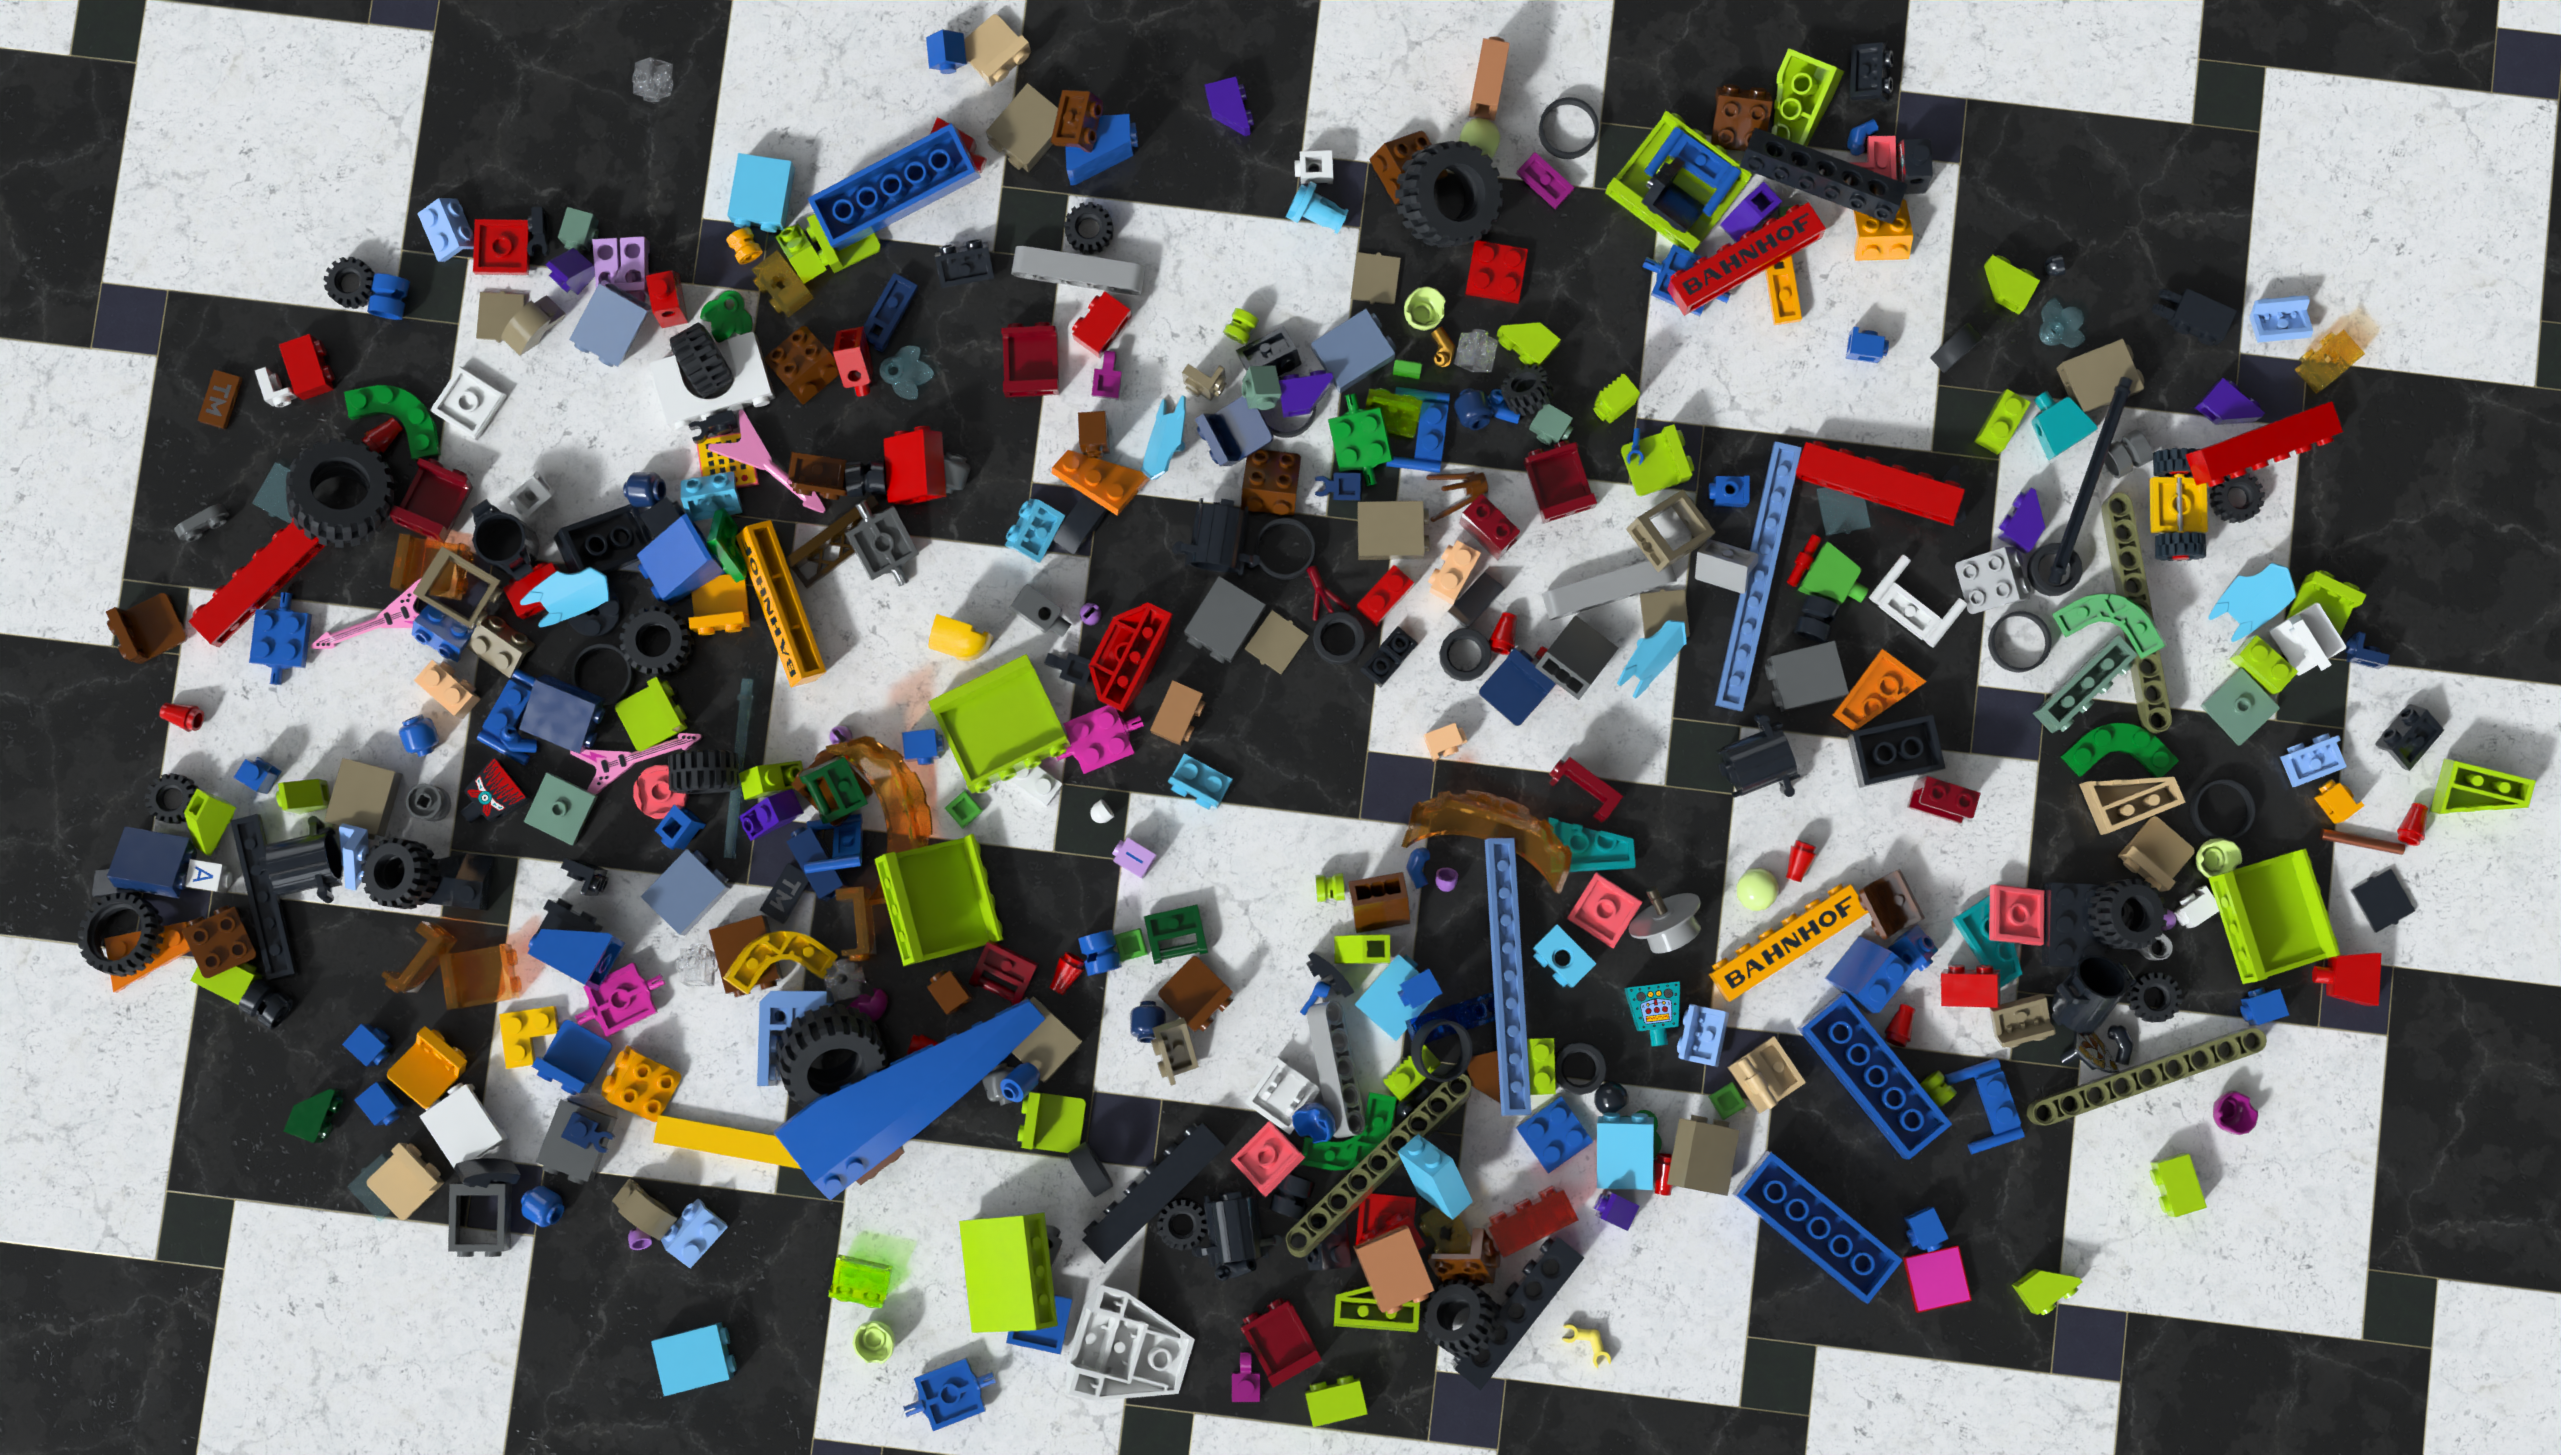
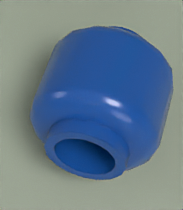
M423 714L402 722L403 726L399 729V735L406 752H417L418 757L434 752L433 746L439 742V736L432 719L424 718Z
M537 1186L532 1190L526 1191L521 1199L523 1216L540 1227L557 1223L563 1215L562 1197L545 1186Z

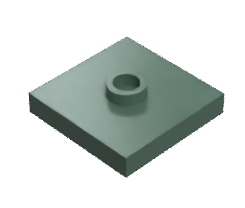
M2243 668L2233 674L2200 705L2238 746L2244 743L2280 709Z
M547 772L524 822L573 846L576 844L598 796Z

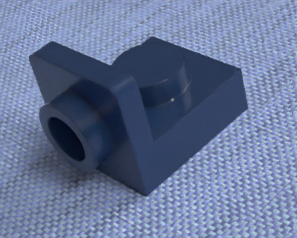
M2358 632L2348 638L2345 653H2348L2346 662L2375 669L2388 665L2390 655L2381 653L2380 648L2373 646H2364L2363 648L2366 633Z

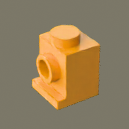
M2333 779L2319 787L2321 793L2314 797L2334 824L2344 822L2365 806L2362 801L2355 802L2353 800L2354 795L2346 785H2341L2340 782L2335 783Z

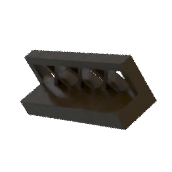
M873 495L865 499L872 514L877 511L879 513L883 511V508ZM857 507L850 510L785 558L786 563L807 589L856 554L852 545L845 544V531L858 525L863 519ZM840 538H842L841 543H835ZM829 546L840 547L839 558L834 561L823 560L824 551ZM844 548H848L849 550L844 553ZM818 554H820L819 559H813ZM807 562L818 563L817 574L807 580L799 568ZM822 564L828 565L824 569H822Z

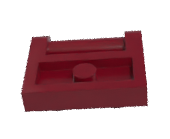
M989 940L970 978L969 984L974 987L980 986L1011 1001V1005H1016L1022 1002L1039 964ZM984 970L1018 986L1017 990H1011L983 976Z

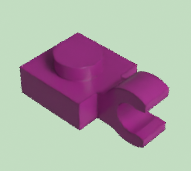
M1105 351L1103 369L1094 368L1092 397L1119 400L1122 372L1114 371L1116 352Z
M1240 1352V1372H1232V1402H1260V1372H1252V1352Z

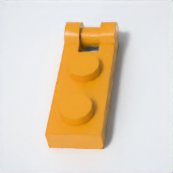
M1792 255L1781 261L1783 268L1775 269L1772 266L1765 270L1774 325L1801 322L1802 320Z

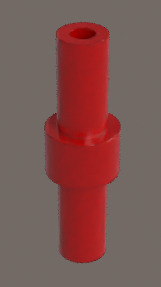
M1812 534L1803 552H1799L1794 561L1796 565L1787 581L1791 586L1797 587L1805 570L1809 569L1813 563L1814 558L1812 557L1822 540L1820 537Z

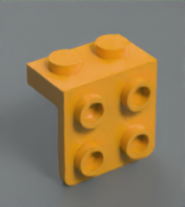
M1905 199L1902 200L1892 224L1853 210L1857 230L1854 249L1855 261L1909 259L1913 231Z
M730 574L720 575L692 592L694 617L689 618V627L698 635H713L717 630L739 632L742 631L743 627H750L746 578L736 583Z
M426 1026L417 1033L416 1043L388 1070L387 1077L421 1107L428 1109L465 1072L467 1060H465L466 1056L457 1047L451 1048L444 1042V1037L437 1030H429Z
M626 1045L624 1051H621L616 1057L615 1068L611 1075L605 1078L602 1084L601 1095L616 1106L652 1122H657L658 1115L663 1114L678 1086L681 1074L644 1056L637 1049Z

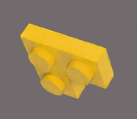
M556 1006L499 1014L506 1069L533 1065L535 1053L532 1037L557 1034L559 1030Z

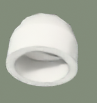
M1102 799L1091 808V817L1097 823H1106L1114 817L1112 810Z

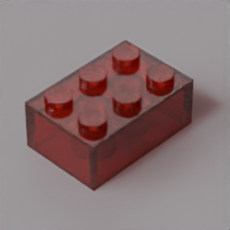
M1551 1185L1538 1192L1540 1197L1532 1201L1525 1198L1513 1205L1515 1209L1506 1214L1502 1210L1488 1217L1490 1222L1485 1225L1503 1258L1579 1220L1564 1189Z

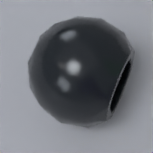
M1606 1082L1601 1084L1596 1090L1594 1103L1597 1110L1602 1114L1616 1113L1629 1103V1096L1621 1084Z

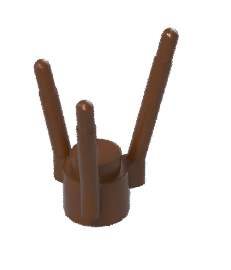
M1474 471L1461 474L1427 475L1426 477L1427 480H1462L1461 483L1442 486L1441 490L1449 491L1463 488L1466 496L1471 495V497L1431 517V522L1444 518L1469 505L1480 494L1488 493V484L1483 472L1477 474Z

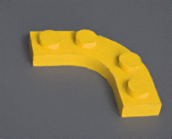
M774 931L764 934L749 943L738 955L723 979L743 993L749 994L762 973L772 963L781 959L795 961L818 978L823 979L838 956L805 934L793 931Z

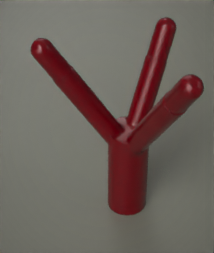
M1311 566L1307 569L1315 589L1314 621L1318 620L1320 597H1322L1329 613H1332L1334 609L1328 596L1346 611L1351 610L1348 604L1325 587L1317 566Z

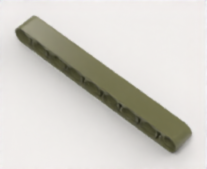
M2115 493L2103 502L2101 512L2116 594L2125 596L2138 603L2154 620L2133 504L2127 494ZM2112 501H2117L2121 504V513H2117L2112 509ZM2117 527H2121L2126 531V540L2120 539L2117 536ZM2122 554H2127L2131 557V566H2126L2122 563ZM2127 580L2133 581L2136 584V593H2131L2127 590ZM2124 632L2125 642L2137 653L2130 639ZM2160 650L2143 659L2137 655L2131 661L2133 666L2130 668L2140 725L2150 733L2157 734L2167 730L2172 723ZM2143 660L2150 663V674L2142 670L2141 663ZM2148 687L2153 688L2156 692V699L2154 701L2150 700L2146 695ZM2153 714L2158 715L2161 719L2159 728L2151 723V716Z
M2244 1028L2035 1100L2027 1108V1117L2032 1123L2037 1125L2057 1123L2258 1053L2266 1046V1035L2257 1028ZM2249 1033L2255 1038V1044L2251 1048L2245 1042V1038ZM2223 1042L2229 1046V1053L2225 1057L2219 1051V1047ZM2197 1051L2203 1055V1062L2200 1066H2197L2193 1061V1056ZM2171 1060L2177 1064V1072L2174 1075H2171L2167 1070V1065ZM2145 1069H2148L2152 1076L2148 1084L2141 1080V1073ZM2119 1078H2122L2126 1085L2122 1093L2117 1092L2115 1089V1082ZM2093 1087H2096L2100 1093L2099 1099L2096 1102H2092L2089 1098V1091ZM2067 1096H2070L2074 1102L2073 1108L2070 1111H2066L2063 1107V1100ZM2041 1105H2044L2048 1110V1115L2044 1120H2040L2036 1113Z
M1462 1074L1455 1080L1443 1082L1288 1232L1286 1243L1289 1252L1295 1257H1305L1403 1163L1398 1151L1392 1148V1144L1396 1140H1403L1408 1143L1417 1134L1427 1140L1471 1096V1081L1468 1076ZM1455 1083H1462L1466 1086V1090L1458 1094L1453 1092L1451 1087ZM1436 1102H1443L1447 1106L1445 1111L1440 1113L1433 1111L1431 1107ZM1416 1121H1423L1427 1127L1424 1131L1417 1132L1413 1130L1412 1125ZM1377 1159H1383L1387 1162V1166L1383 1170H1375L1372 1167V1163ZM1362 1178L1367 1181V1185L1364 1189L1357 1190L1352 1186L1353 1181ZM1344 1198L1347 1201V1205L1343 1209H1335L1332 1206L1334 1199ZM1317 1217H1324L1327 1220V1224L1325 1227L1317 1229L1312 1226V1221ZM1302 1236L1306 1238L1307 1243L1302 1248H1295L1292 1246L1294 1238Z

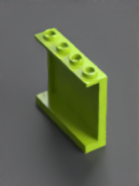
M1665 111L1662 119L1617 177L1613 178L1609 183L1605 193L1674 245L1694 253L1747 185L1753 174L1748 170L1740 168L1741 161L1735 162L1728 157V153L1724 148L1719 145L1713 146L1709 143L1701 131L1697 129L1692 130L1684 124L1685 121L1678 114H1670L1668 111ZM1675 127L1680 128L1685 134L1742 172L1712 216L1709 217L1703 213L1686 233L1674 229L1666 220L1658 214L1652 213L1647 206L1641 203L1650 190L1646 185L1652 178L1644 170ZM1669 155L1667 156V158L1665 159V161L1662 163V165L1660 166V168L1663 166V164H1664L1665 162H1667L1668 164H1671V162H1672L1673 160L1670 159V156H1669ZM1683 167L1673 183L1704 206L1717 190V188H1712Z
M1027 654L928 701L964 776L966 785L972 794L975 792L983 793L992 787L991 784L1000 780L1008 781L1017 775L1016 772L1024 768H1035L1042 763L1041 760L1049 756H1060L1066 752V748L1071 746Z
M974 834L899 853H886L875 859L903 966L986 946L989 940L995 943L1003 940L1002 924L996 916L995 899L988 887V873L982 865L980 858L981 848Z
M2306 849L2290 852L2209 877L2243 984L2261 981L2284 971L2341 955L2337 938L2334 936L2329 921V913L2325 909L2321 896L2320 886L2312 869V861Z
M1045 1212L994 1218L980 1217L959 1221L972 1333L1031 1331L1058 1326Z

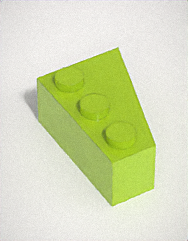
M2444 758L2430 812L2449 814L2454 812L2529 808L2536 781Z
M1370 1286L1341 1293L1335 1297L1334 1326L1417 1332L1420 1302L1414 1303L1411 1300L1402 1304L1403 1309L1388 1314L1387 1311L1382 1313L1379 1310Z

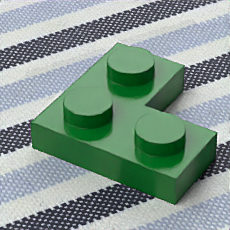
M722 508L714 513L706 543L709 551L715 554L722 563L724 571L730 574L737 583L746 578L748 568L742 552L735 544L739 527L726 509Z

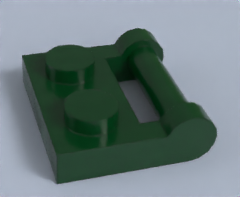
M844 754L799 774L801 782L806 784L821 813L819 817L823 824L830 823L868 804ZM824 776L838 804L837 807L830 808L816 779Z
M1198 904L1144 916L1154 965L1163 963L1162 960L1198 952H1200V955L1208 953ZM1196 934V942L1165 949L1159 948V941Z

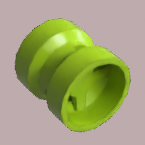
M1235 308L1232 313L1233 319L1230 324L1226 325L1223 333L1230 339L1247 345L1250 339L1249 333L1252 329L1256 328L1259 319L1243 309Z
M1343 873L1334 874L1332 877L1315 875L1317 902H1326L1327 899L1332 898L1336 901L1345 900Z
M1939 1070L1920 1083V1086L1938 1108L1947 1103L1957 1093L1951 1085H1947L1944 1082V1076Z

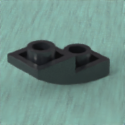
M1084 495L1067 516L1053 541L1073 555L1078 554L1090 533L1096 531L1108 509Z
M1397 626L1360 671L1381 688L1415 649L1418 642Z
M1313 952L1308 955L1310 961L1306 964L1313 977L1319 975L1322 980L1331 974L1333 979L1329 982L1337 996L1342 993L1344 998L1354 993L1348 981L1332 964Z
M472 1159L456 1163L454 1167L460 1177V1181L468 1187L480 1186L487 1188L491 1180L500 1184L505 1182L517 1184L521 1176L511 1160Z

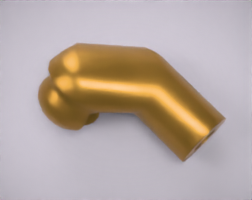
M1439 327L1431 333L1439 345L1437 353L1434 355V362L1437 366L1446 367L1452 362L1455 344L1444 328Z

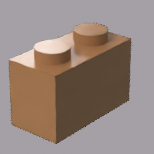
M1172 681L1150 729L1151 733L1182 746L1183 741L1189 742L1195 728L1191 726V723L1195 716L1200 717L1206 702L1202 701L1203 693Z

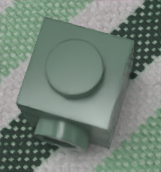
M567 207L558 238L565 244L564 247L568 250L575 248L578 252L581 249L590 251L593 244L592 239L598 238L599 230L597 226L599 220L591 213Z
M1249 366L1242 380V396L1247 400L1248 409L1268 410L1274 408L1282 394L1276 366Z
M1543 403V409L1537 413L1529 430L1537 434L1538 440L1549 446L1551 443L1554 445L1559 443L1560 440L1566 441L1573 430V427L1570 426L1573 418L1554 406Z

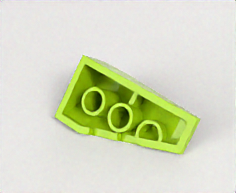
M1788 48L1777 74L1778 87L1774 103L1775 116L1772 134L1807 147L1835 94L1844 71Z

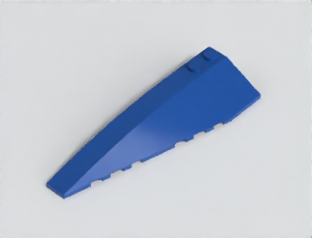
M1026 999L996 1013L995 1018L983 1023L979 1021L971 1025V1029L959 1035L954 1033L945 1037L946 1041L935 1046L930 1044L890 1063V1067L880 1072L875 1070L867 1074V1078L857 1083L851 1084L850 1082L841 1086V1090L829 1096L826 1093L816 1098L774 1130V1134L811 1182L831 1200L913 1138L958 1101L1022 1043L1045 1020V1017L1029 999Z

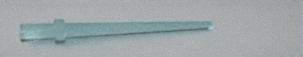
M744 678L741 683V692L737 695V700L740 702L734 751L738 754L739 773L744 771L750 703L754 701V696L751 695L753 680ZM740 778L739 788L730 791L724 858L735 859L742 791Z

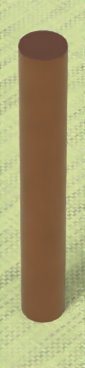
M2322 829L2320 832V839L2399 855H2403L2405 852V844L2328 829Z

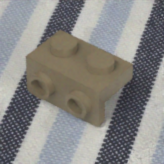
M1187 364L1182 372L1184 384L1187 385L1185 389L1196 397H1199L1201 394L1211 401L1215 395L1219 397L1227 385L1225 382V368L1219 365L1211 378L1190 364Z
M490 615L486 617L480 627L476 625L466 648L511 678L515 670L519 668L525 654L533 650L535 644L526 635L517 632L507 625L503 619Z
M2044 994L2000 1004L1998 1008H1990L1994 1036L2004 1048L2017 1047L2021 1043L2032 1040H2044L2048 1036L2056 1034L2055 1028L2050 1022L2047 999Z
M1184 1017L1152 1028L1155 1039L1151 1040L1155 1056L1160 1055L1162 1060L1157 1062L1162 1078L1167 1077L1171 1086L1176 1084L1175 1075L1199 1067Z

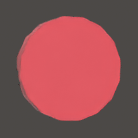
M654 765L645 769L638 780H636L633 797L637 807L645 815L655 819H664L674 804L685 807L689 794L670 791L668 766Z

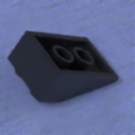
M631 504L560 528L553 537L569 574L578 573L591 567L604 575H608L639 561L637 554L652 542L648 530L640 517L638 508Z

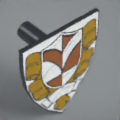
M2074 1031V1047L2060 1055V1059L2065 1065L2079 1058L2091 1070L2097 1068L2107 1073L2119 1072L2113 1057L2095 1032L2088 1036H2082V1033Z

